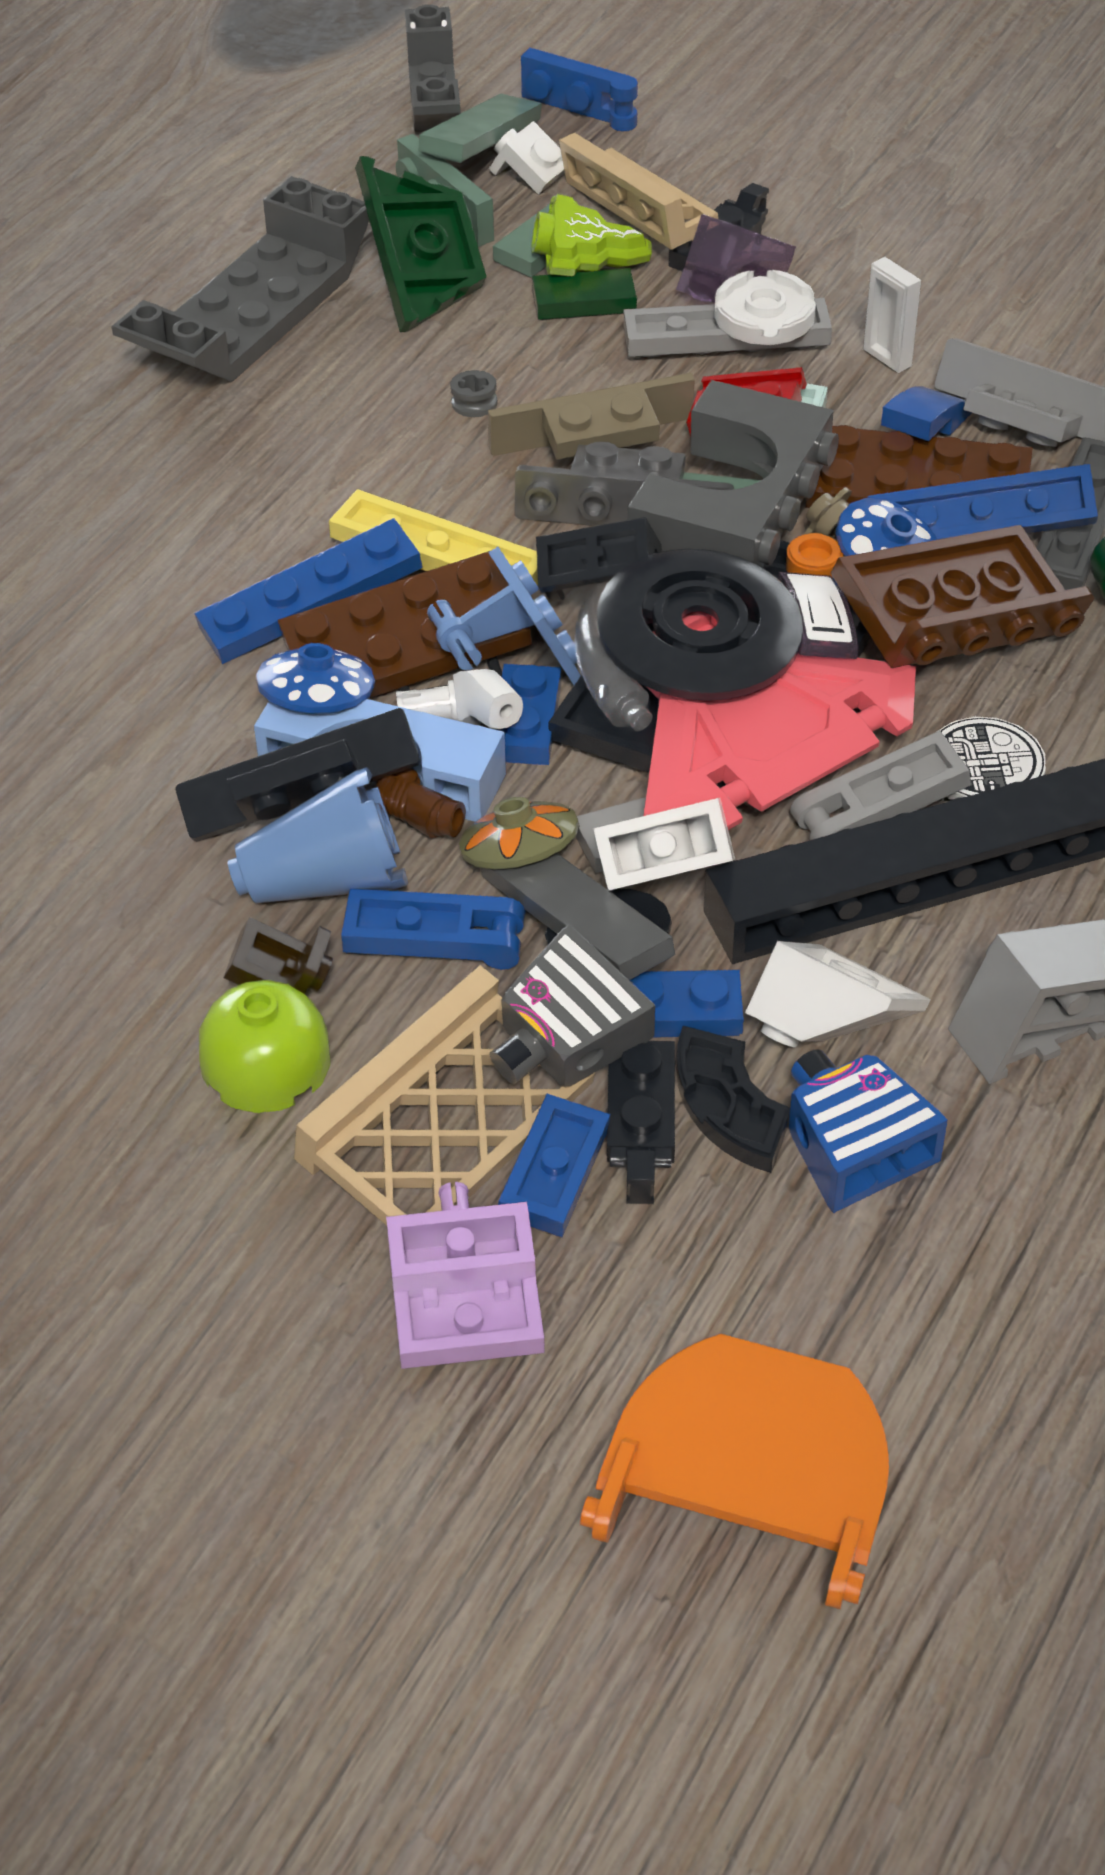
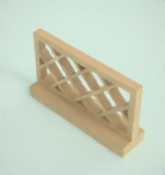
M479 965L297 1124L294 1159L312 1175H315L321 1169L386 1226V1217L406 1215L393 1203V1188H432L433 1206L425 1213L442 1211L438 1193L442 1185L451 1183L454 1206L457 1205L455 1182L467 1185L469 1199L522 1149L546 1094L548 1093L573 1102L593 1083L595 1073L572 1086H561L559 1089H530L529 1073L520 1080V1089H484L482 1065H494L490 1058V1052L494 1049H481L480 1033L495 1020L503 1024L501 1007L503 997L497 993L499 980ZM471 1042L472 1049H463ZM444 1065H473L474 1089H436V1072ZM427 1081V1089H418ZM399 1105H428L429 1130H391L390 1113ZM437 1105H475L476 1130H439ZM485 1105H522L523 1123L515 1130H486ZM532 1105L540 1106L536 1111L532 1113ZM380 1122L382 1123V1130H372ZM353 1146H382L383 1172H356L340 1158ZM391 1146H430L431 1172H392ZM439 1146H477L478 1164L470 1172H441ZM487 1146H497L488 1154ZM376 1188H384V1195Z

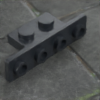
M397 708L179 783L175 791L188 834L193 841L198 842L259 820L280 817L354 771L368 767L372 774L370 782L414 768L420 764L421 759L407 716L403 709Z

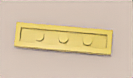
M358 489L329 519L330 537L344 542L395 518L419 551L423 567L421 570L424 571L442 567L499 547L511 566L521 560L538 586L537 551Z

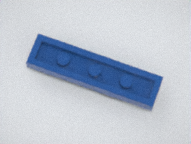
M1090 464L868 496V498L887 499L907 507L925 521L935 534L937 540L1021 525L1026 533L1096 524L1098 519Z
M392 518L194 614L199 629L221 663L224 664L282 636L278 623L279 619L392 583L423 568L420 553L395 518Z

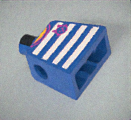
M815 1049L802 1055L793 1065L791 1075L799 1086L791 1095L790 1134L827 1206L833 1213L941 1161L948 1120L936 1107L877 1056L864 1055L836 1068L822 1050Z

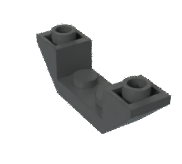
M430 4L421 5L416 9H405L414 131H427L461 114L458 79H455L450 7H438Z

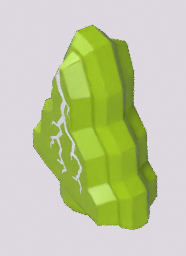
M557 194L551 198L549 213L538 211L536 215L531 251L532 253L546 255L547 275L575 276L577 272L598 271L603 266L621 268L649 262L652 255V242L646 239L644 234L630 226L607 222L597 210L579 206L572 197Z

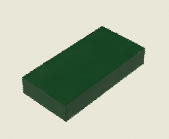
M630 268L577 272L575 276L552 274L532 276V291L538 320L623 314L624 309H637V295Z

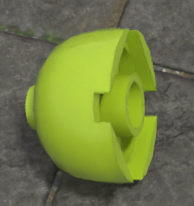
M261 980L246 982L227 990L209 1008L199 1028V1062L202 1078L207 1086L210 1084L213 1089L220 1093L221 1101L231 1108L253 1113L282 1111L294 1106L295 1096L304 1093L310 1086H312L313 1094L323 1084L331 1065L328 1032L322 1015L311 999L289 984Z

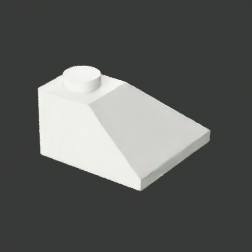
M777 941L745 1013L764 1022L761 1032L782 1044L797 1047L799 1041H824L926 1010L931 999L820 944Z

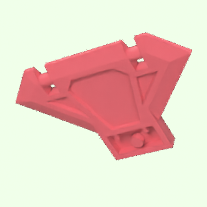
M691 612L682 618L687 627L697 631H707L717 625L715 618L704 612ZM799 649L795 661L786 673L767 687L745 696L723 700H692L674 697L647 687L659 699V707L643 816L721 798L727 827L730 830L742 823L743 817L736 809L739 805L746 802L762 812L879 747L880 741L873 733L875 730L883 728L895 736L910 730L913 725L916 666L906 665L891 668L885 661ZM858 707L861 711L856 713L854 709ZM723 781L726 785L719 788L716 784Z

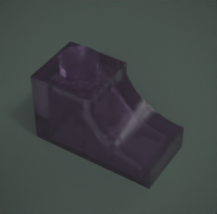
M701 214L676 290L690 294L696 300L715 303L717 289L727 279L737 274L754 271V277H767V270H779L787 273L796 246Z

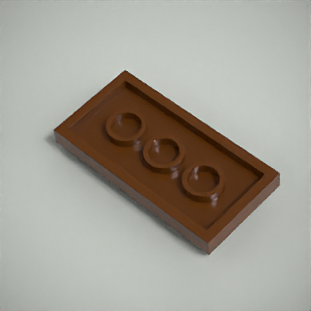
M848 425L832 426V433L839 436L837 452L832 464L822 467L815 493L811 498L806 497L805 508H810L825 493L835 497L845 487L852 491L851 496L846 501L850 504L868 498L870 495L1029 473L1033 448L1015 446L1010 443L994 444L967 441L956 437H932L927 441L900 431L886 432L858 429Z
M490 551L279 619L278 623L288 651L300 648L306 644L320 643L328 645L333 650H340L356 656L371 667L375 678V686L369 697L371 698L460 668L453 654L442 649L437 641V628L427 614L431 604L434 605L440 616L444 617L436 601L447 600L455 615L460 618L509 586V584L490 556ZM526 627L475 643V647L481 653V661L531 645L530 628ZM465 652L464 655L469 663L474 664L468 653Z

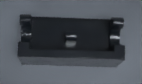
M646 517L536 537L538 587L541 593L545 592L550 601L564 600L565 594L562 589L608 582L616 573L630 563L648 555L662 552V544Z

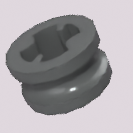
M471 370L459 373L452 378L450 382L451 393L453 394L451 402L452 408L456 413L472 418L488 415V410L496 408L498 404L497 395L495 394L497 384L496 378L492 374L485 371Z

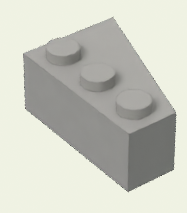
M1105 919L1017 932L1011 931L996 935L994 941L989 945L986 957L948 1028L989 1084L1006 1078L1008 1075L1006 1065L1035 1053L1042 1062L1059 1056L1061 1048L1058 1044L1088 1032L1095 1041L1105 1037Z

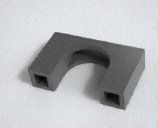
M711 380L691 410V454L749 469L764 479L739 489L714 490L649 474L628 505V520L646 517L662 544V552L677 549H706L741 557L762 568L765 564L771 565L777 556L782 534L785 530L792 531L797 522L801 502L804 497L811 498L813 496L822 467L824 465L830 466L835 458L839 436L832 433L834 410Z

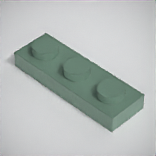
M414 134L397 139L398 161L395 165L397 176L401 177L403 171L406 170L423 177L429 183L443 184L463 192L478 247L494 241L493 198L445 159L422 154L421 151H418L419 138Z

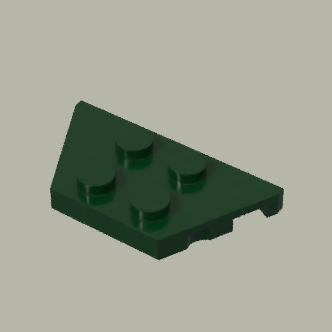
M360 156L355 167L398 328L400 332H408L480 289L487 277L463 192L443 184L429 183L423 177L406 170L403 171L401 177L375 168L374 163L376 159Z

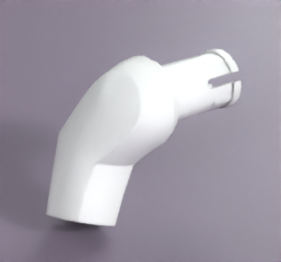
M488 669L460 671L453 674L454 680H448V686L423 690L396 691L398 707L474 725L484 723L493 729H503L514 725L519 721L523 710L522 698L497 672Z

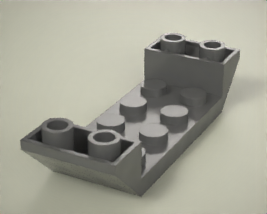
M291 176L263 199L267 234L175 312L142 300L111 326L113 335L233 382L349 278L369 223L364 201L350 197L346 193L336 192L310 183L306 179Z

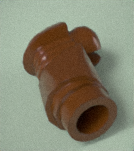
M411 768L377 781L376 787L379 789L389 817L394 816L402 821H406L409 825L430 838L443 835L456 837L460 833L466 815L464 803L420 785V779L417 777L418 773L415 769Z

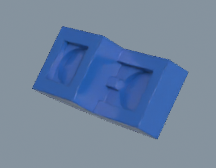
M915 386L899 393L883 406L881 425L929 441L937 432L951 435L972 412L964 410L966 402L964 399L923 386Z

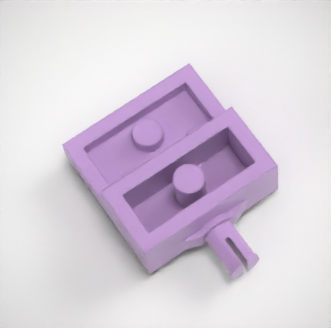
M455 1182L456 1206L453 1205L451 1183H446L438 1191L442 1211L386 1217L401 1369L545 1353L544 1332L536 1283L535 1255L527 1202L469 1208L467 1185Z

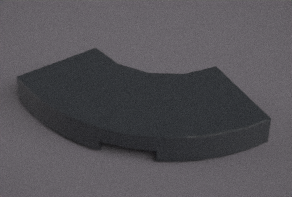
M683 1026L677 1048V1082L683 1104L691 1119L700 1131L725 1153L756 1169L772 1173L789 1126L790 1107L768 1098L751 1082L744 1064L745 1041Z

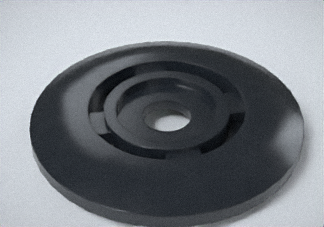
M706 549L668 550L648 555L630 563L616 573L606 584L597 607V632L599 640L606 654L618 668L640 684L655 691L692 700L731 699L751 694L772 684L786 673L795 661L800 649L803 633L802 616L798 604L791 592L780 580L757 564L741 557ZM691 612H704L713 616L717 621V625L707 631H697L687 627L682 618ZM748 615L753 620V622L748 621ZM652 623L655 634L649 629L647 624Z

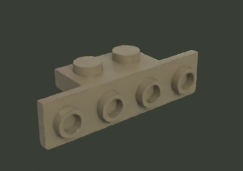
M692 373L491 409L488 410V447L491 454L497 456L551 445L556 460L574 457L579 444L589 445L594 442H609L621 448L659 441L660 425L687 420L693 405L695 379Z

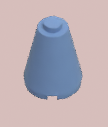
M366 767L354 771L235 845L236 858L228 860L229 872L239 895L249 893L254 903L344 895L349 894L350 889L393 890L407 886L405 868L396 871L392 869L397 867L393 854L399 853L400 850L379 789L376 787L366 791L364 785L369 784L372 777L369 768Z

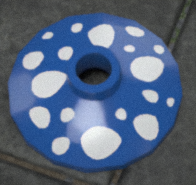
M865 498L850 503L840 514L836 528V537L844 556L937 540L935 534L922 518L907 507L887 499Z
M310 643L300 648L275 654L264 661L256 673L258 690L268 701L291 711L311 714L334 713L356 707L370 697L375 686V678L371 667L360 658L340 650H333L328 645L320 643Z

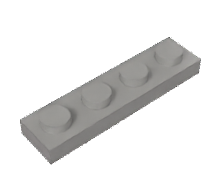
M814 298L816 302L814 325L805 335L793 341L775 345L750 344L732 338L720 329L714 317L715 304L624 309V332L628 357L644 356L653 358L667 354L694 353L703 355L718 351L745 350L754 352L768 348L795 347L804 349L812 346L831 345L832 326L825 298Z

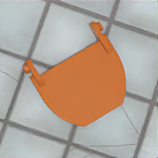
M724 1334L706 1338L667 1359L634 1392L619 1419L597 1479L595 1489L603 1491L601 1499L587 1496L580 1518V1525L592 1528V1539L608 1543L626 1493H631L838 1552L825 1605L841 1610L843 1601L858 1604L865 1574L852 1571L854 1562L867 1566L888 1484V1446L880 1416L868 1392L850 1368Z

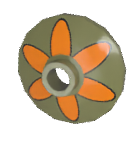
M512 797L496 804L493 812L478 819L466 829L459 841V847L463 859L475 867L494 870L517 868L542 861L563 850L575 839L580 825L574 810L561 803L529 802L524 797Z

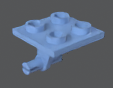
M499 547L490 551L489 554L509 586L460 618L455 615L447 600L436 601L444 617L440 616L433 604L429 606L427 614L437 628L436 638L442 649L453 654L458 666L462 670L473 669L464 655L465 652L468 653L476 666L481 661L482 656L475 647V643L535 625L573 685L581 676L575 667L576 663L584 659L566 630L557 635L554 633L556 629L563 625L544 595H540L534 600L530 595L540 590L521 560L511 566Z

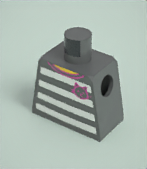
M568 924L505 992L501 1000L503 1027L510 1037L490 1052V1058L500 1074L512 1084H516L540 1064L560 1085L572 1086L621 1058L624 1051L651 1040L654 1037L655 1004L579 932Z

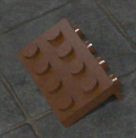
M1021 525L839 557L831 571V575L891 668L916 663L918 665H927L937 659L959 654L970 656L993 647L1008 644L1019 646L1029 640L1052 635L1057 637L1066 636L1080 627L1085 619L1084 614L1094 600V595L1087 586L1068 590L1064 589Z

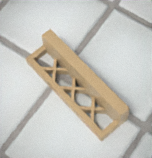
M575 132L559 140L566 182L669 249L672 250L720 226L716 211L613 148L604 151Z

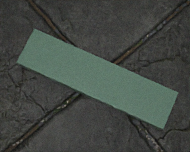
M500 93L421 133L418 151H421L422 154L461 163L498 143L509 130L514 129L516 132H519L531 122L540 120L542 103Z

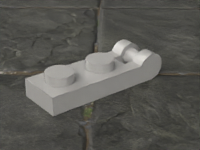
M939 730L801 794L793 801L790 812L801 828L810 830L809 840L837 833L843 829L856 828L892 818L901 813L919 810L971 786L970 772ZM843 807L844 812L830 818L831 812Z

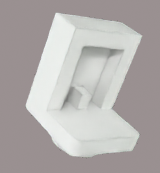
M534 121L519 133L514 129L509 130L494 147L498 155L489 167V170L496 176L510 165L538 195L565 174L561 149Z

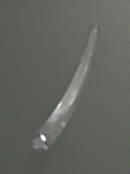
M608 582L596 583L584 599L576 621L575 651L577 662L591 696L611 724L616 727H623L629 724L635 731H641L650 724L653 718L652 713L646 708L649 695L636 680L626 675L614 664L599 640L597 632V607L600 596Z

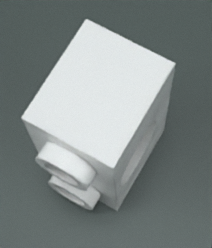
M721 798L593 828L608 891L735 859Z

